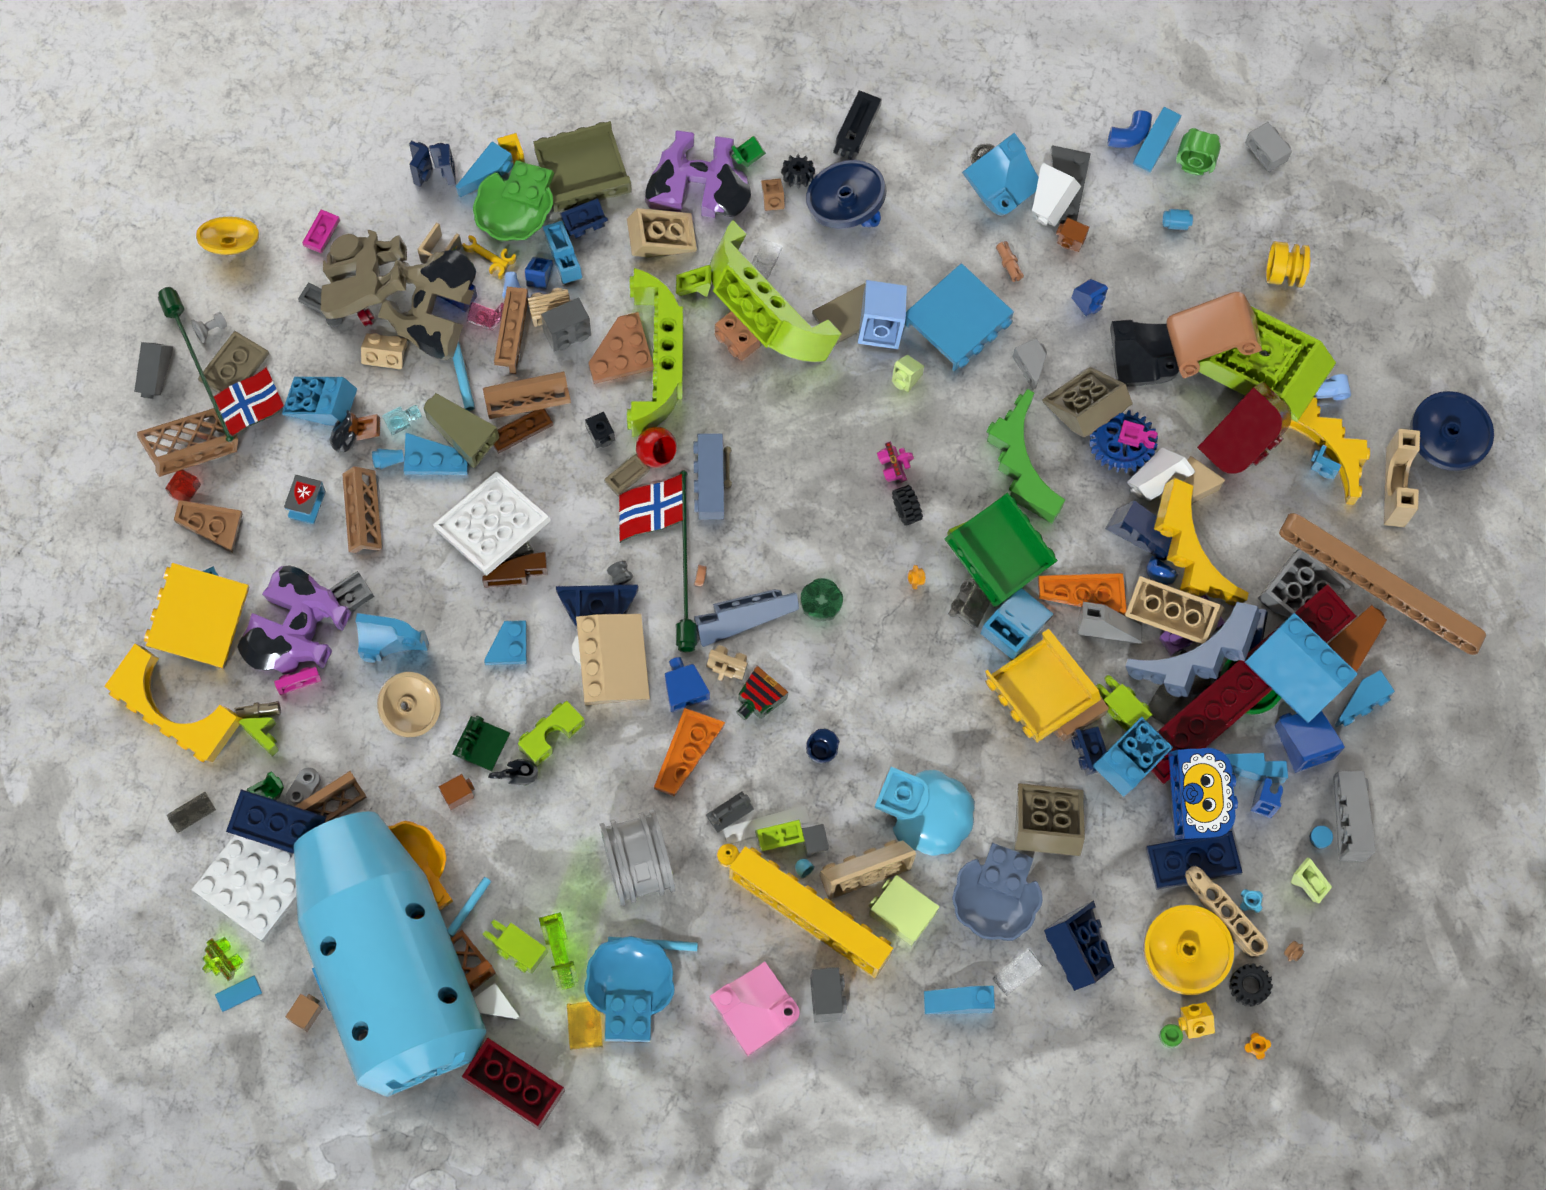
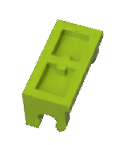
M800 820L755 830L761 852L804 842Z

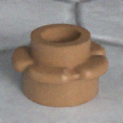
M1293 941L1286 948L1284 955L1289 958L1288 961L1293 959L1298 961L1305 952L1303 944Z

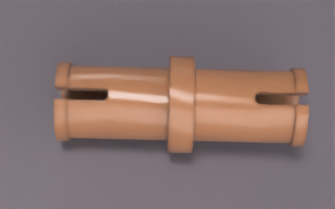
M1004 241V244L1003 242L999 243L996 246V250L1002 259L1003 267L1007 269L1012 282L1021 280L1024 275L1017 264L1018 259L1016 255H1013L1007 241Z

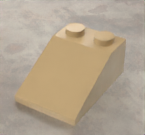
M637 208L627 218L632 256L658 257L697 251L691 213Z

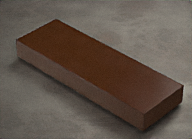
M545 408L534 410L497 429L499 439L493 446L499 454L553 426V422Z

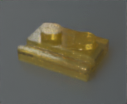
M590 1002L567 1004L570 1050L602 1048L601 1012L595 1009Z

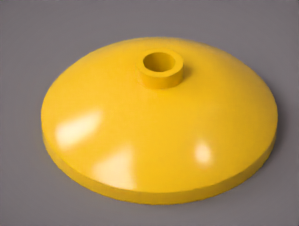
M219 217L203 223L197 229L196 239L202 248L211 253L234 255L245 252L253 247L259 239V231L257 226L249 220L239 217Z

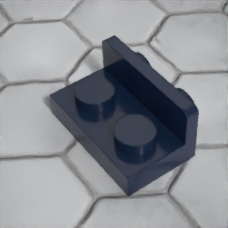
M444 143L429 145L434 167L441 168L442 178H446L448 185H456L455 162L450 145Z

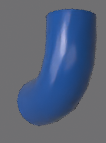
M1142 110L1135 111L1132 114V122L1129 127L1118 128L1111 126L1107 146L1130 148L1138 145L1149 133L1152 114Z

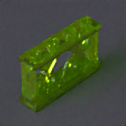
M559 912L540 917L539 922L546 945L550 944L555 966H552L551 970L556 987H561L562 990L575 986L574 983L579 981L574 961L569 962L564 944V940H568L562 914Z

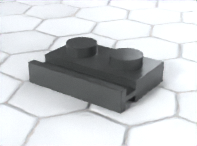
M358 571L330 588L336 596L338 603L341 606L348 607L351 612L375 597Z

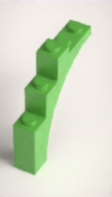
M1027 389L1024 395L1020 394L1014 403L1016 407L1013 411L1009 410L1004 419L999 417L996 423L992 422L986 431L989 434L987 442L1003 450L997 460L1000 462L998 470L1014 479L1009 487V491H1011L1010 496L1020 506L1053 524L1063 508L1065 499L1052 491L1044 483L1033 468L1027 454L1024 441V420L1034 397V392Z

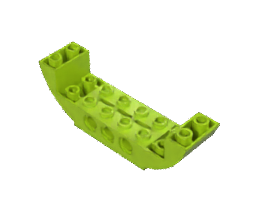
M734 220L731 221L710 262L711 281L714 286L713 292L766 348L770 347L780 354L802 361H826L842 333L829 320L811 327L740 253L739 248L747 234Z
M634 268V276H630V298H634V305H654L653 402L631 401V409H627V428L632 431V437L639 436L645 429L657 427L666 420L673 411L677 401L682 399L683 306L678 305L674 295L658 278Z

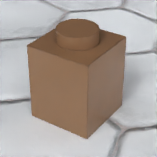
M300 994L285 1017L291 1023L308 1032L323 1009L318 1004L320 1001L314 996L308 994L306 997Z

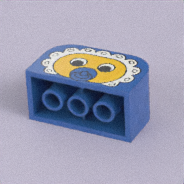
M1214 748L1184 749L1168 752L1175 840L1219 837L1226 834L1234 825L1235 809L1238 808L1237 796H1234L1233 787H1236V776L1232 774V766L1228 757L1220 750Z

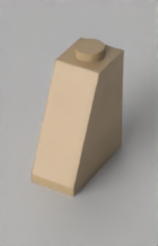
M1190 456L1187 461L1195 473L1184 479L1183 482L1193 485L1191 504L1219 491L1225 479Z

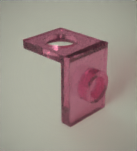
M472 302L467 322L492 331L501 321L504 303L501 302L496 310H492Z

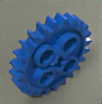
M1128 410L1127 414L1122 412L1116 415L1107 424L1100 426L1090 435L1089 446L1092 447L1091 453L1096 454L1095 460L1102 459L1101 466L1109 464L1108 470L1116 467L1117 473L1121 468H1124L1125 473L1128 472V468L1136 472L1137 465L1142 468L1144 462L1147 463L1151 459L1150 457L1155 455L1154 450H1157L1158 436L1156 439L1148 438L1149 441L1155 443L1152 449L1145 447L1143 443H1140L1138 447L1126 444L1125 451L1127 456L1124 457L1123 443L1118 442L1121 426L1124 420L1143 425L1144 432H1156V429H1151L1152 422L1145 423L1146 416L1139 419V412L1133 416L1131 415V410ZM1114 431L1116 432V434H1110L1108 432ZM1137 448L1139 451H1133L1131 449ZM1115 449L1118 452H1111L1110 450Z

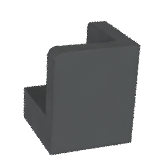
M824 824L802 828L803 844L807 858H810L813 853L829 849Z

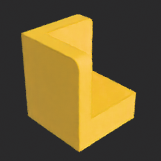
M517 133L497 138L498 145L512 154L513 166L516 160L525 163L524 153Z

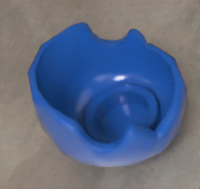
M1154 556L1151 557L1147 564V575L1153 581L1170 585L1178 577L1177 572Z

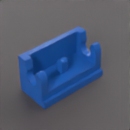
M1265 778L1256 790L1250 811L1272 818L1281 807L1282 803H1280L1283 787L1280 785L1277 789L1278 792L1273 794L1270 791L1272 780Z

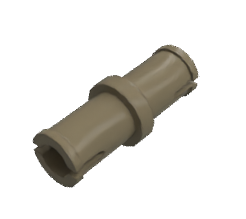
M279 701L263 704L255 702L250 706L234 708V713L243 719L281 714Z

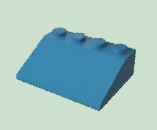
M1295 613L1289 616L1245 661L1307 723L1358 675Z

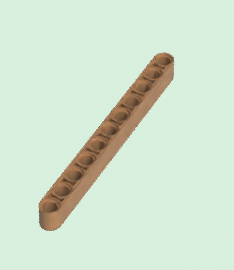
M1295 513L1288 514L1279 531V535L1283 539L1462 651L1471 655L1478 654L1486 638L1484 630L1302 516Z

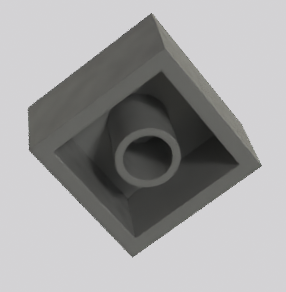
M579 297L541 314L543 332L554 352L565 350L571 344L583 342L591 336L590 318Z
M839 967L812 969L810 984L814 1023L840 1021L842 1015L846 1014L847 1010L846 996L841 994L843 987H845L844 974L839 973Z

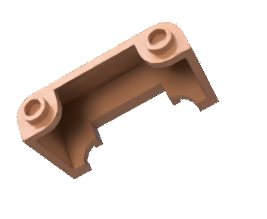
M1232 292L1172 314L1166 321L1178 368L1183 379L1199 372V360L1235 347L1244 355H1251L1262 351L1256 315L1246 296L1241 292Z

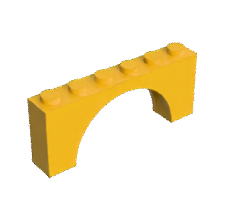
M134 644L104 687L110 690L108 694L118 701L120 699L127 703L125 707L132 712L137 713L138 711L143 714L142 719L153 726L154 723L160 727L159 731L165 736L176 738V744L185 750L191 749L195 752L193 756L203 763L205 760L214 762L240 725L239 721L243 718L222 705H219L206 718L193 723L180 724L166 718L157 708L151 693V676L159 658L143 646Z

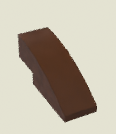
M546 552L517 557L499 565L487 576L484 575L482 577L484 588L527 585L526 577L548 575Z

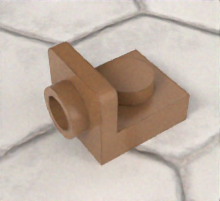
M781 178L761 180L765 211L784 209V191Z

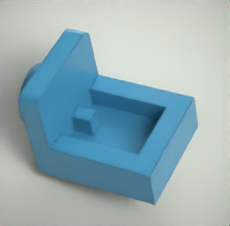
M1322 445L1321 449H1316L1310 461L1314 463L1311 470L1318 472L1324 478L1334 480L1341 468V464L1323 457L1327 446Z

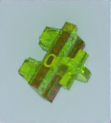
M225 937L216 941L211 938L206 942L208 946L204 951L207 955L202 958L206 964L202 970L205 973L212 971L215 976L222 973L227 981H230L234 978L235 972L243 966V960L237 953L227 958L224 953L231 949V945Z

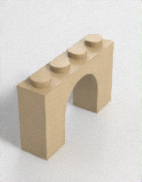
M1398 429L1386 447L1384 525L1405 527L1418 510L1419 489L1408 488V477L1412 461L1420 450V431Z

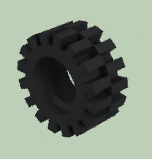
M908 484L893 490V503L896 506L895 509L898 511V516L901 518L902 523L907 526L922 520L921 505L912 487Z
M1254 963L1251 965L1245 964L1239 967L1230 978L1231 985H1229V989L1233 991L1231 995L1237 998L1236 1001L1238 1003L1240 1001L1243 1002L1242 1005L1244 1006L1259 1005L1271 994V989L1273 988V984H1271L1272 977H1268L1267 974L1269 972L1267 970L1264 971L1261 965L1257 967ZM1246 977H1254L1258 981L1259 990L1256 993H1249L1244 989L1243 980Z

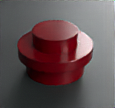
M369 308L357 312L360 321L365 327L374 324L373 319H375V316Z

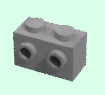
M1269 122L1249 132L1245 141L1246 145L1268 172L1287 162L1292 153L1290 145L1280 137L1277 129L1272 127Z

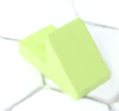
M1308 857L1296 870L1291 880L1292 884L1302 887L1312 901L1320 903L1332 888L1313 861Z

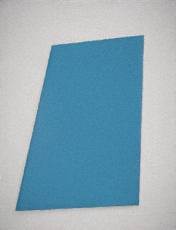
M252 976L215 994L222 1012L262 992L255 976Z

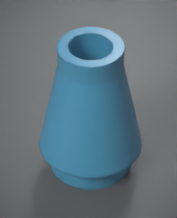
M389 449L372 451L374 468L383 469L404 462L403 451Z

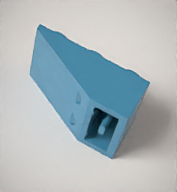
M294 377L282 414L335 426L337 420L342 423L347 415L346 411L351 410L357 388L344 377Z
M1020 588L983 625L980 634L1013 660L1054 614L1024 589Z
M1141 717L1102 755L1093 767L1124 797L1139 784L1173 747Z

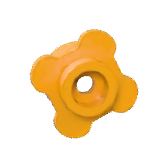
M914 565L913 569L908 572L909 583L912 584L914 590L917 589L918 585L925 584L924 570Z
M1252 1033L1249 1043L1245 1044L1244 1049L1247 1053L1251 1052L1257 1059L1261 1060L1265 1057L1267 1049L1271 1047V1042L1260 1036L1259 1033Z

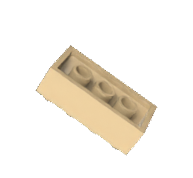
M1140 576L1125 616L1203 644L1214 633L1224 607Z

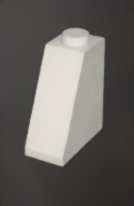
M1045 163L1041 165L1032 211L1037 216L1036 220L1045 226L1050 224L1055 227L1081 188V185L1074 177Z
M1161 448L1127 483L1132 488L1130 490L1137 499L1142 498L1150 501L1163 493L1167 482L1174 478L1183 481L1193 475L1195 471L1185 457Z

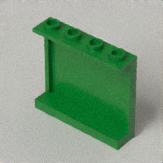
M1008 492L944 538L994 607L1005 601L1058 561L1053 550L1047 547L1042 535L1033 528L1028 516L1022 513L1017 506L1016 500Z

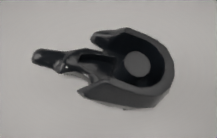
M349 410L346 411L347 415L344 421L340 423L337 420L331 432L329 441L336 452L349 451L357 440L354 432H348L349 427L352 425L351 412Z
M517 759L507 763V766L511 767L510 769L489 773L488 778L510 780L508 784L526 786L535 781L538 776V770L534 762L526 759Z

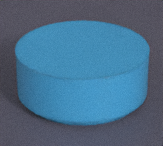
M1317 826L1310 833V842L1316 848L1324 849L1333 841L1332 831L1326 826Z

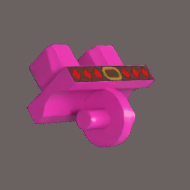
M891 441L885 443L886 448L877 452L878 459L882 465L890 461L892 463V467L883 470L885 479L888 482L899 480L902 483L907 481L902 464L905 469L911 468L909 462L914 459L913 453H906L905 448L899 449L900 455H898L897 449L892 445Z

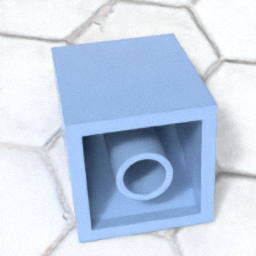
M866 280L858 344L892 349L899 348L906 317L907 286Z

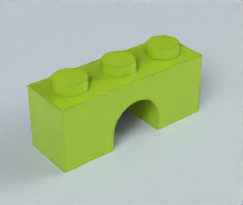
M567 700L563 704H557L552 709V714L547 718H541L536 723V728L530 733L528 731L519 738V750L530 761L534 762L536 767L553 754L552 747L546 742V738L551 732L560 731L570 739L585 725L584 718Z

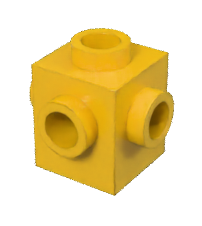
M1206 1002L1180 1008L1181 1017L1178 1018L1180 1030L1185 1031L1189 1039L1215 1033L1214 1015Z

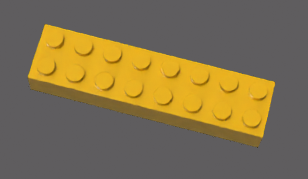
M745 846L729 867L730 879L872 977L876 978L893 951L889 940L882 936L878 938L872 934L873 930L863 923L859 925L853 921L854 917L846 911L840 912L835 908L836 905L827 898L821 899L816 895L817 892L808 885L804 887L798 883L797 877L789 872L785 874L779 870L780 866L774 861L763 859L761 857L762 854L755 848L751 847L749 849Z

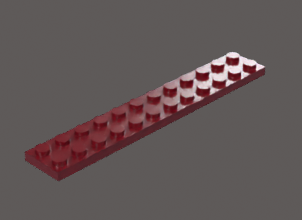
M1328 584L1294 612L1325 643L1357 617ZM1277 628L1273 632H1271L1266 638H1264L1258 645H1256L1251 651L1248 652L1246 660L1277 630ZM1239 660L1157 732L1173 747L1169 752L1206 748L1273 689L1245 661ZM1168 753L1150 771L1162 785L1170 779Z

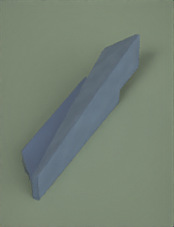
M774 589L713 604L715 613L694 616L700 643L705 647L798 610L797 593L793 592L782 595L781 590Z

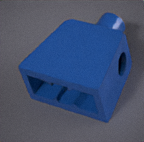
M681 657L671 659L669 664L672 671L665 673L670 711L674 712L710 700V692L695 665L684 666Z

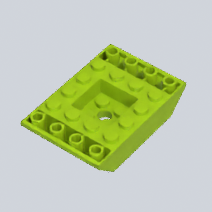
M1251 306L1256 315L1262 351H1267L1270 355L1263 356L1259 352L1244 355L1235 347L1199 360V372L1245 396L1253 387L1264 382L1288 405L1291 411V419L1298 422L1334 368L1336 362L1322 341Z

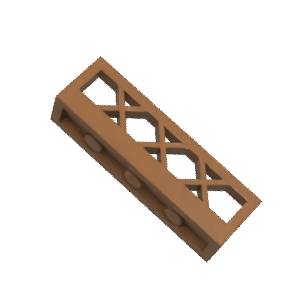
M507 286L494 365L509 367L510 374H516L528 307V289Z
M564 371L483 388L489 420L571 403ZM560 393H564V394H565V397H561V398H555V397H554L555 394H560ZM535 398H543L541 402L533 401ZM515 402L523 403L521 406H513ZM496 406H501V407H503L501 410H497V411H492V410H491V407H496Z
M354 466L342 474L348 551L350 553H357L362 549L379 551L382 549L376 471ZM362 475L369 476L368 486L362 480ZM365 493L371 499L370 505L364 500ZM366 513L372 518L373 523L371 525L365 519ZM368 532L373 536L374 543L367 542Z
M349 771L295 807L321 813L323 816L327 814L326 823L358 804L367 796L351 771ZM354 786L360 795L353 800L345 799L346 791ZM331 800L340 801L337 810L334 812L326 811L328 802Z

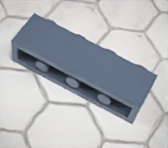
M697 434L698 441H693L694 454H698V461H694V473H698V480H694V493H698V500H694V512H699V520L724 519L723 434Z

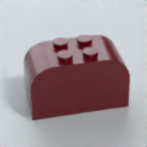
M1262 382L1250 390L1197 448L1223 472L1230 474L1240 473L1253 464L1257 466L1269 455L1268 450L1271 451L1283 441L1281 436L1290 426L1291 411L1288 405Z

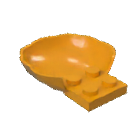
M402 821L393 826H388L426 874L439 910L441 911L453 902L452 898L439 881L446 863V853L443 845L434 838L433 834L426 827L417 825L414 822ZM417 915L414 919H420L423 915Z

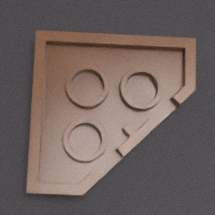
M638 312L619 316L588 362L594 384L654 370Z

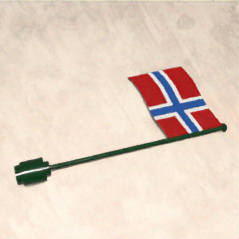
M165 287L158 292V301L164 315L168 318L176 319L227 436L225 439L227 442H232L234 436L247 427L274 416L284 408L267 367L256 375L235 383L213 396L179 318L184 311V306L178 292L172 287Z
M682 470L678 476L663 482L634 488L619 495V535L621 543L631 537L663 530L682 522L684 619L675 625L676 646H678L680 652H692L697 645V624L688 619L686 476L688 473L685 470Z

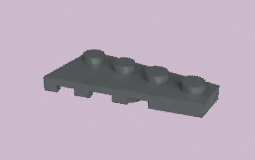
M1052 145V167L1074 177L1081 185V188L1058 223L1064 224L1067 218L1077 221L1091 153Z

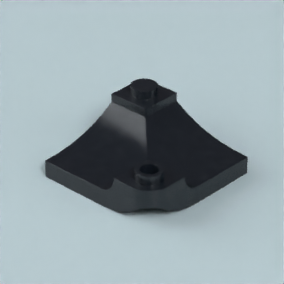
M1133 319L1112 321L1110 333L1113 347L1111 351L1116 380L1126 384V387L1165 383L1177 376L1179 368L1168 333L1167 323L1133 322ZM1170 365L1173 369H1168L1166 366Z

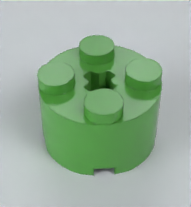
M1196 128L1189 129L1188 133L1182 137L1176 156L1177 164L1180 163L1182 165L1181 169L1193 175H1203L1204 172L1208 171L1209 173L1213 172L1221 149L1219 136L1199 131Z

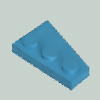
M409 433L405 435V475H468V462L454 448Z

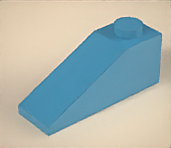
M492 141L455 186L458 196L463 197L477 190L480 183L493 173H499L501 177L508 173L514 163L512 154Z
M969 986L924 991L925 1014L992 1013L995 1009L994 986Z

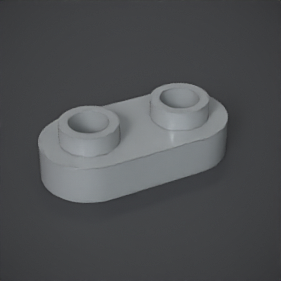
M308 767L299 772L286 793V802L289 805L296 806L315 793L321 781L320 775L315 769ZM307 775L312 776L310 781L304 780ZM295 794H300L298 800L293 799Z

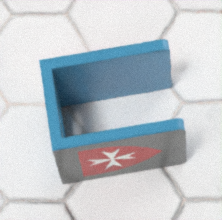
M295 474L284 505L286 510H290L288 513L290 519L309 524L315 523L326 492L322 481Z

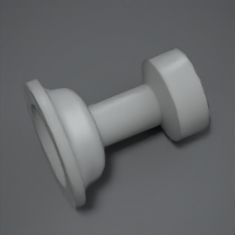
M221 312L214 314V319L205 324L194 319L191 321L192 327L202 343L205 342L209 330L216 327L220 329L227 327L226 320Z

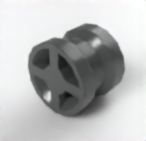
M619 561L608 567L607 573L612 576L614 585H623L633 578L632 573L627 570L628 565L626 561Z

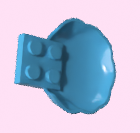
M630 936L602 943L588 961L584 992L593 1007L605 1014V1041L650 1042L651 1015L662 1011L670 1003L674 995L672 963L660 945L646 942L640 938Z

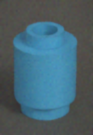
M1169 209V211L1163 212V227L1173 230H1188V227L1193 224V214H1190L1189 210Z

